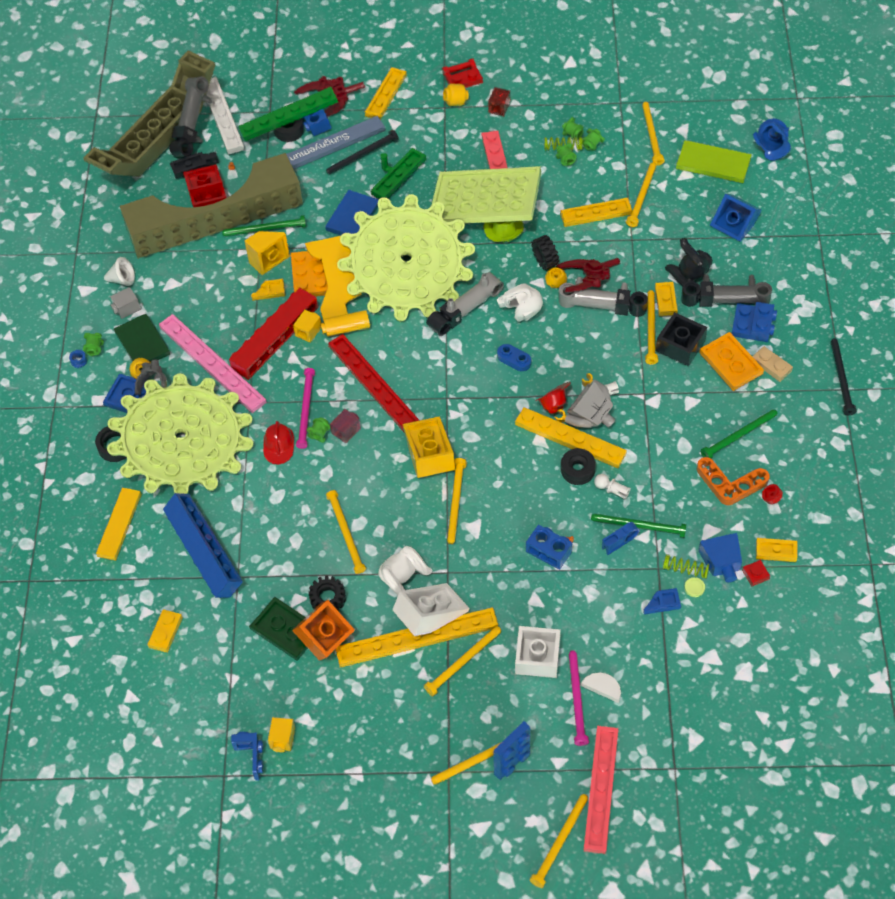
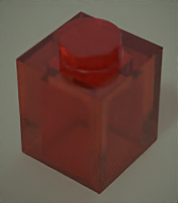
M494 87L488 100V113L505 116L510 105V91Z

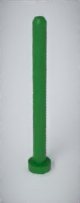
M305 215L300 216V219L224 229L222 235L231 236L294 226L306 228Z
M771 410L713 446L702 448L700 450L702 457L712 459L714 453L777 416V411Z
M601 514L591 515V520L595 522L622 526L633 522L638 528L680 534V537L685 538L687 524L675 526Z

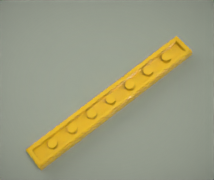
M492 607L461 615L432 633L414 636L409 629H404L339 645L335 650L341 668L492 630L498 626V622Z

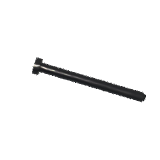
M392 129L389 131V135L326 169V173L332 174L388 142H396L399 140L397 133Z
M833 338L831 346L845 404L843 413L850 416L854 415L857 409L852 404L838 340Z

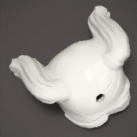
M405 546L399 553L385 560L380 566L378 574L380 579L398 596L400 591L405 590L402 584L407 582L415 571L422 575H429L432 573V569L425 564L415 549Z

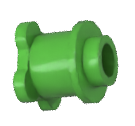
M571 117L562 126V135H570L571 139H574V137L579 139L584 133L583 126L576 124L574 117Z
M590 128L587 130L588 135L582 139L583 146L587 150H595L599 142L603 143L605 141L598 129L592 130Z
M571 143L563 146L559 145L556 148V158L561 159L560 162L564 166L572 165L577 158L576 154L571 150L573 147Z
M100 333L84 334L86 344L83 346V351L87 355L95 356L101 353L100 346L104 344V340L101 338L102 335Z
M321 417L315 418L312 427L307 428V436L310 439L324 443L326 440L324 435L326 431L330 430L329 422Z

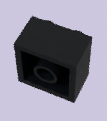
M674 312L657 337L655 351L689 366L706 340L708 327Z

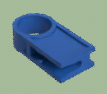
M633 522L625 524L602 539V549L606 548V554L610 555L633 540L639 534V528Z

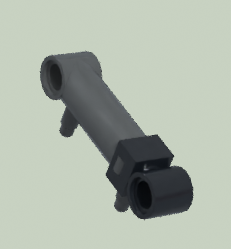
M191 77L185 82L187 92L179 124L174 126L172 138L176 140H173L169 147L170 153L174 157L190 156L193 152L192 143L201 144L203 142V139L197 136L198 131H195L201 102L209 104L213 102L210 97L204 95L209 88L205 77Z
M705 274L703 281H700V285L693 281L686 282L683 285L681 302L689 307L697 305L698 302L699 307H712L713 303L756 305V302L769 304L772 287L766 282L756 284L754 275H749L748 285H713L709 275Z

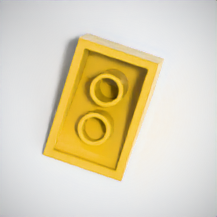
M440 416L403 424L417 478L455 470L454 453Z

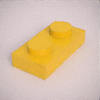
M655 283L659 316H670L674 312L677 313L674 283Z
M757 538L756 559L796 562L797 541Z
M163 609L149 639L148 647L168 653L183 619L182 614Z

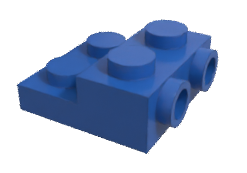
M756 302L755 306L737 303L732 335L738 338L768 342L769 335L773 336L775 325L771 323L776 321L777 310H774V305Z

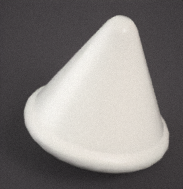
M119 257L104 276V280L131 286L135 280L134 269L126 258Z

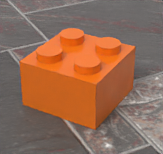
M326 600L320 603L292 631L320 661L327 658L355 629L331 602Z

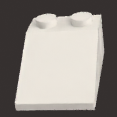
M447 583L400 591L393 607L394 613L414 636L432 633L467 613L470 609Z

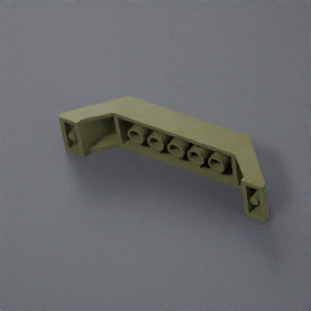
M188 50L178 60L179 64L172 85L109 150H100L93 147L83 158L84 161L112 175L140 177L167 149L170 143L175 140L172 138L174 126L179 124L187 92L185 89L186 80L191 77H205L210 85L215 62ZM203 101L201 102L199 114L201 113L204 104Z

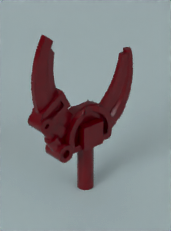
M322 76L318 81L309 82L294 91V94H303L311 90L319 92L331 87L338 103L324 110L326 116L329 117L344 108L349 100L348 93L363 89L365 85L364 82L344 87L345 84L342 77L330 80L326 76Z
M615 258L600 263L595 259H575L560 263L556 267L561 269L583 268V273L587 275L583 278V282L566 287L565 292H574L589 287H600L602 280L610 278L609 268L619 265L620 260Z

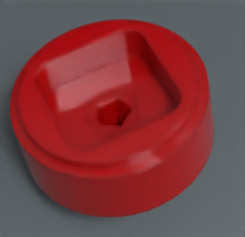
M776 484L766 486L762 492V498L768 504L779 502L783 495L782 490Z

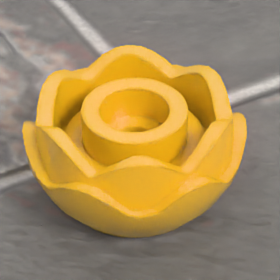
M551 268L545 274L546 284L552 288H559L567 282V274L561 268Z
M144 358L135 359L129 367L131 376L137 379L141 374L139 368H142V363L148 362L151 364V362Z

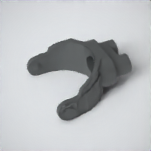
M152 360L151 364L148 362L142 363L143 369L135 382V394H141L143 384L154 374L159 375L161 386L166 388L167 377L163 374L161 366H159V360Z

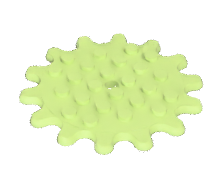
M409 194L406 196L405 202L401 207H395L389 199L381 198L377 203L379 212L376 215L370 216L362 211L355 214L354 219L360 226L357 233H344L341 235V244L349 247L351 254L347 258L340 259L337 267L341 271L352 272L355 276L353 282L347 286V291L350 295L355 296L359 293H367L370 296V301L367 305L369 312L377 313L382 307L390 306L394 309L395 319L404 321L407 319L409 310L417 308L428 318L436 311L434 306L436 300L443 299L448 302L449 298H452L453 301L459 298V294L453 288L456 281L467 282L472 279L473 272L465 268L461 261L464 257L474 254L475 247L471 243H461L457 238L458 234L465 228L462 220L456 219L452 222H446L442 219L444 205L442 203L435 202L429 209H422L418 205L417 196ZM403 255H409L411 259L405 262L401 259V257Z
M179 373L173 377L172 384L166 388L160 386L155 380H148L144 383L146 390L144 397L135 398L131 395L122 397L121 404L128 410L127 415L121 418L113 417L108 420V427L112 431L120 433L121 437L119 440L110 443L107 446V451L112 456L121 455L127 457V462L120 468V473L123 477L130 478L137 474L146 476L144 489L148 493H154L161 485L168 484L173 486L174 493L188 494L189 486L195 483L202 484L208 491H213L218 486L217 473L226 471L231 474H237L241 470V464L234 458V454L239 451H249L253 447L252 439L240 434L242 428L252 423V416L248 413L237 414L233 411L232 407L239 400L237 393L229 392L223 396L216 395L214 393L216 383L212 378H205L198 386H191L187 383V377ZM184 433L186 437L176 438V434Z

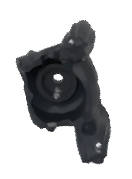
M687 238L680 240L681 248L686 255L683 256L679 266L674 264L665 266V270L682 287L686 282H694L708 273L713 262L712 257L702 250L696 251L688 243Z

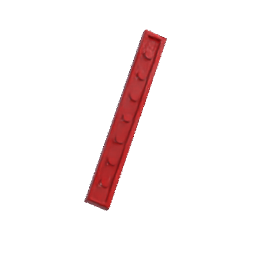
M344 334L328 343V347L403 432V424L420 421Z

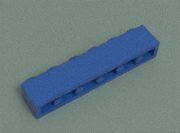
M175 493L163 508L168 520L171 522L176 534L180 537L185 549L190 554L215 598H230L242 584V579L190 494Z

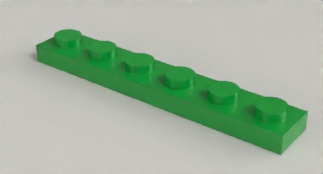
M329 87L238 127L246 142L338 103V100L332 88Z

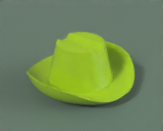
M522 221L484 222L485 235L495 242L512 241L524 230Z

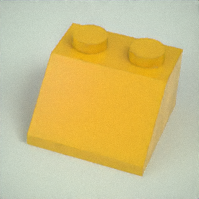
M258 231L245 240L249 264L261 275H264L290 257L287 238L284 232Z

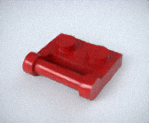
M473 58L451 67H442V73L448 85L462 84L465 88L483 83V78ZM470 68V70L451 75V73Z

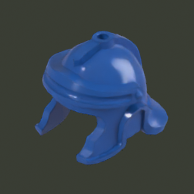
M772 118L764 121L760 125L758 133L755 132L753 134L754 140L758 146L764 149L765 157L768 160L781 159L791 150V145L788 142L789 128L779 119Z

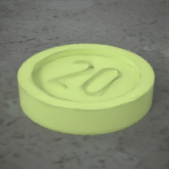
M694 577L686 581L684 589L689 596L699 597L704 593L705 584L701 579Z

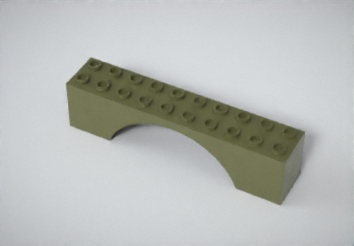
M286 153L253 163L251 173L244 185L233 195L211 205L179 207L167 204L152 195L119 207L136 256L141 258L213 235L224 229H230L303 205L299 180Z

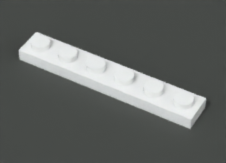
M217 77L211 78L206 96L213 100L209 106L228 154L244 150L242 140Z

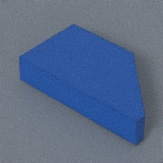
M677 588L657 591L648 605L645 606L643 610L644 615L681 609Z

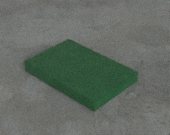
M146 313L113 329L132 362L137 358H144L151 362L152 360H160L170 355L169 349Z
M276 597L269 602L249 626L250 630L296 661L308 649L292 631L306 617Z

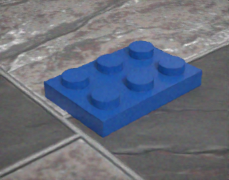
M525 721L494 749V775L499 780L504 776H510L515 770V766L519 762H524L530 755V726Z

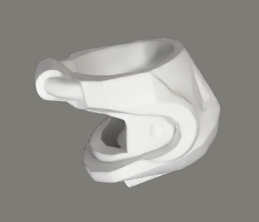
M520 284L506 291L503 296L497 299V303L500 308L517 307L514 318L517 322H520L522 320L527 321L536 315L542 308L543 300L539 291L527 284Z

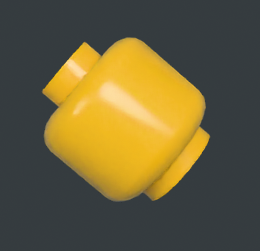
M449 84L443 90V100L449 106H462L468 100V90L462 84Z

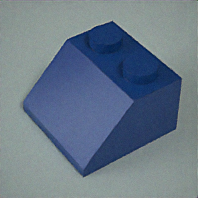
M725 193L710 226L741 241L754 226L762 209L733 194Z

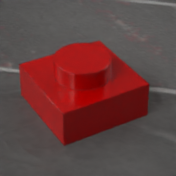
M761 560L742 568V572L751 587L770 579V574Z

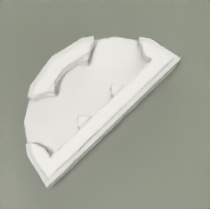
M593 673L585 677L581 682L582 687L619 703L621 696L620 685L609 674Z

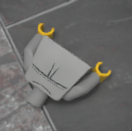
M588 373L586 376L589 381H585L582 378V385L585 388L568 409L567 413L569 414L566 415L564 410L559 409L558 413L563 414L561 418L555 417V419L561 423L566 422L583 428L595 427L602 422L609 428L614 423L615 418L608 413L613 407L608 388L599 381L593 380L592 374Z

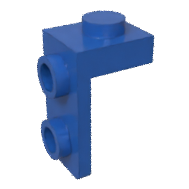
M242 731L237 734H231V743L234 751L253 749V776L255 780H260V773H263V761L259 760V753H263V741L259 740L257 733Z

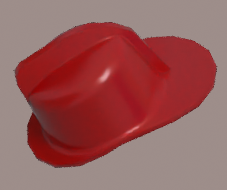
M571 382L563 383L537 399L544 410L553 414L558 412L559 409H563L564 404L567 402L565 388Z
M276 421L265 432L263 443L264 457L272 464L280 465L286 463L293 455L294 435L290 428Z

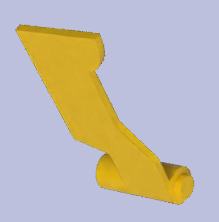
M341 236L305 243L308 253L313 258L322 260L328 289L321 305L323 323L320 324L322 333H326L327 337L370 328L366 310L347 313L345 304L360 296L361 293L355 296L348 293L347 286L353 282L355 276L352 272H344L337 267L340 259L347 258L351 254L350 248L341 244Z

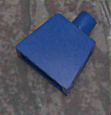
M737 533L700 541L698 551L706 566L709 563L710 573L713 576L723 575L728 583L737 579L735 572L740 570L742 564Z

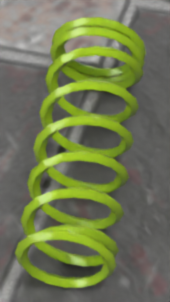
M545 137V150L546 147L547 150L550 149L551 141L553 150H555L557 141L558 146L560 145L559 138H556L554 145L553 138L551 137L548 146L547 138ZM562 137L561 145L563 144V141L564 145H566L565 138ZM568 137L567 143H569V141L571 143L570 137ZM574 137L571 150L574 148L575 141L577 150H582V137H579V144L577 143V138Z
M666 554L663 569L669 570L674 561V572L677 571L680 565V572L683 573L687 566V574L690 575L694 567L695 577L699 574V571L701 569V577L705 579L707 578L709 563L707 564L704 574L703 562L700 564L698 571L696 573L697 562L695 560L689 572V559H687L685 566L682 570L683 558L681 557L675 569L676 557L673 556L671 563L669 565L670 555Z

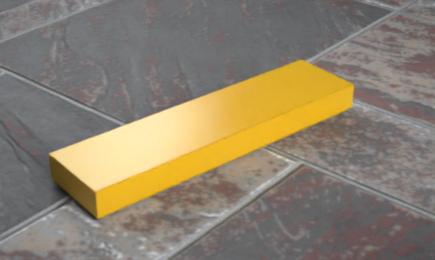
M391 67L367 107L365 117L373 118L378 116L380 120L382 119L406 78V71Z
M628 198L560 210L564 227L632 214Z
M127 488L121 489L96 552L97 557L116 561L142 495L140 491Z

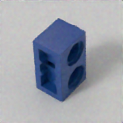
M323 109L302 117V120L305 119L306 121L304 126L307 132L311 131L313 137L331 129Z
M538 524L526 541V552L560 570L572 553L573 543L567 537L559 536L550 528L542 527ZM556 549H561V550H563V551L557 552V551H555V550H556Z

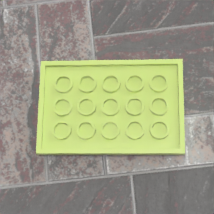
M541 167L439 172L432 204L440 202L444 205L442 219L446 222H452L456 219H460L464 223L533 220L542 172Z

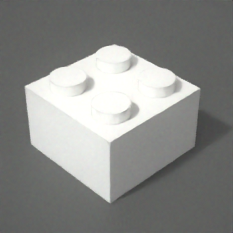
M519 626L515 674L557 678L560 630Z

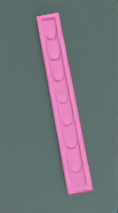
M172 314L159 324L163 332L228 392L237 393L239 396L238 401L251 413H254L267 403L266 399L176 316Z

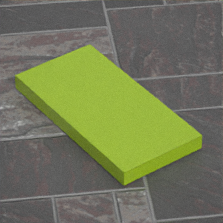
M684 140L676 169L744 183L752 154Z

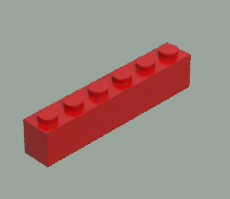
M302 288L293 292L284 304H281L278 310L272 316H269L260 328L256 329L254 334L243 343L241 348L231 355L229 359L231 368L240 376L249 380L294 334L293 325L303 311L315 312L318 309L317 297Z

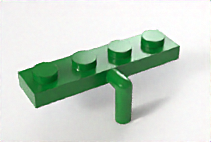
M411 148L394 167L388 165L387 154L382 153L381 166L382 170L386 171L387 174L371 189V195L378 199H388L426 160V155Z

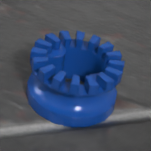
M74 350L70 353L69 360L74 368H82V366L87 364L86 355L82 350Z

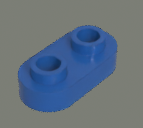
M503 344L498 348L497 357L502 363L517 371H527L531 367V357L526 352L510 344Z

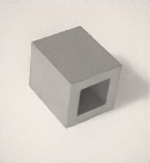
M130 287L110 296L112 304H110L114 314L118 313L121 319L141 310L138 299Z

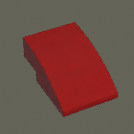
M217 164L183 172L193 207L211 205L227 198Z

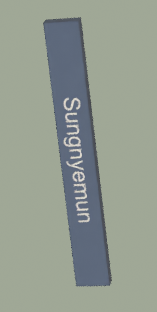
M375 116L286 155L293 169H296L385 131V126L378 116Z

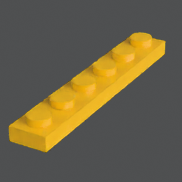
M523 407L515 420V425L570 449H585L596 460L619 469L627 454V450L525 407Z

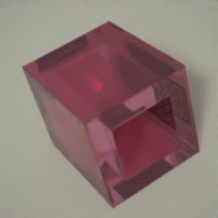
M346 409L330 423L332 435L344 443H347L361 429L358 415Z

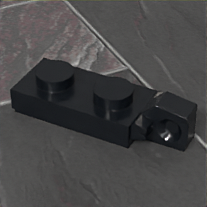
M216 151L208 154L199 152L172 161L170 166L175 178L184 176L183 172L219 163Z

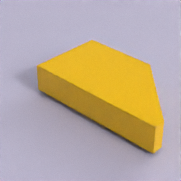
M283 279L265 281L256 293L251 294L252 301L285 297Z

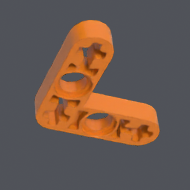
M703 457L697 463L698 474L724 505H733L767 486L770 478L767 470L758 468L730 482L711 458ZM719 478L722 480V483L716 485L711 480ZM745 483L750 488L748 490H742L740 489L739 485ZM725 493H726L727 495L732 494V497H731V498H730L729 496H726V497H725Z

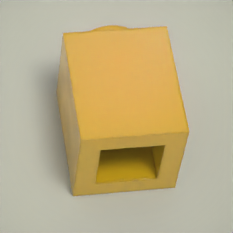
M304 310L293 325L295 336L311 343L321 329L320 316L314 312Z
M272 717L268 737L270 749L276 752L291 751L295 732L293 719Z

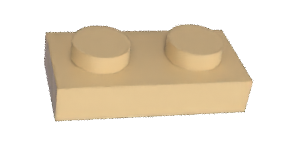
M765 346L752 356L765 372L779 382L792 372L793 366Z

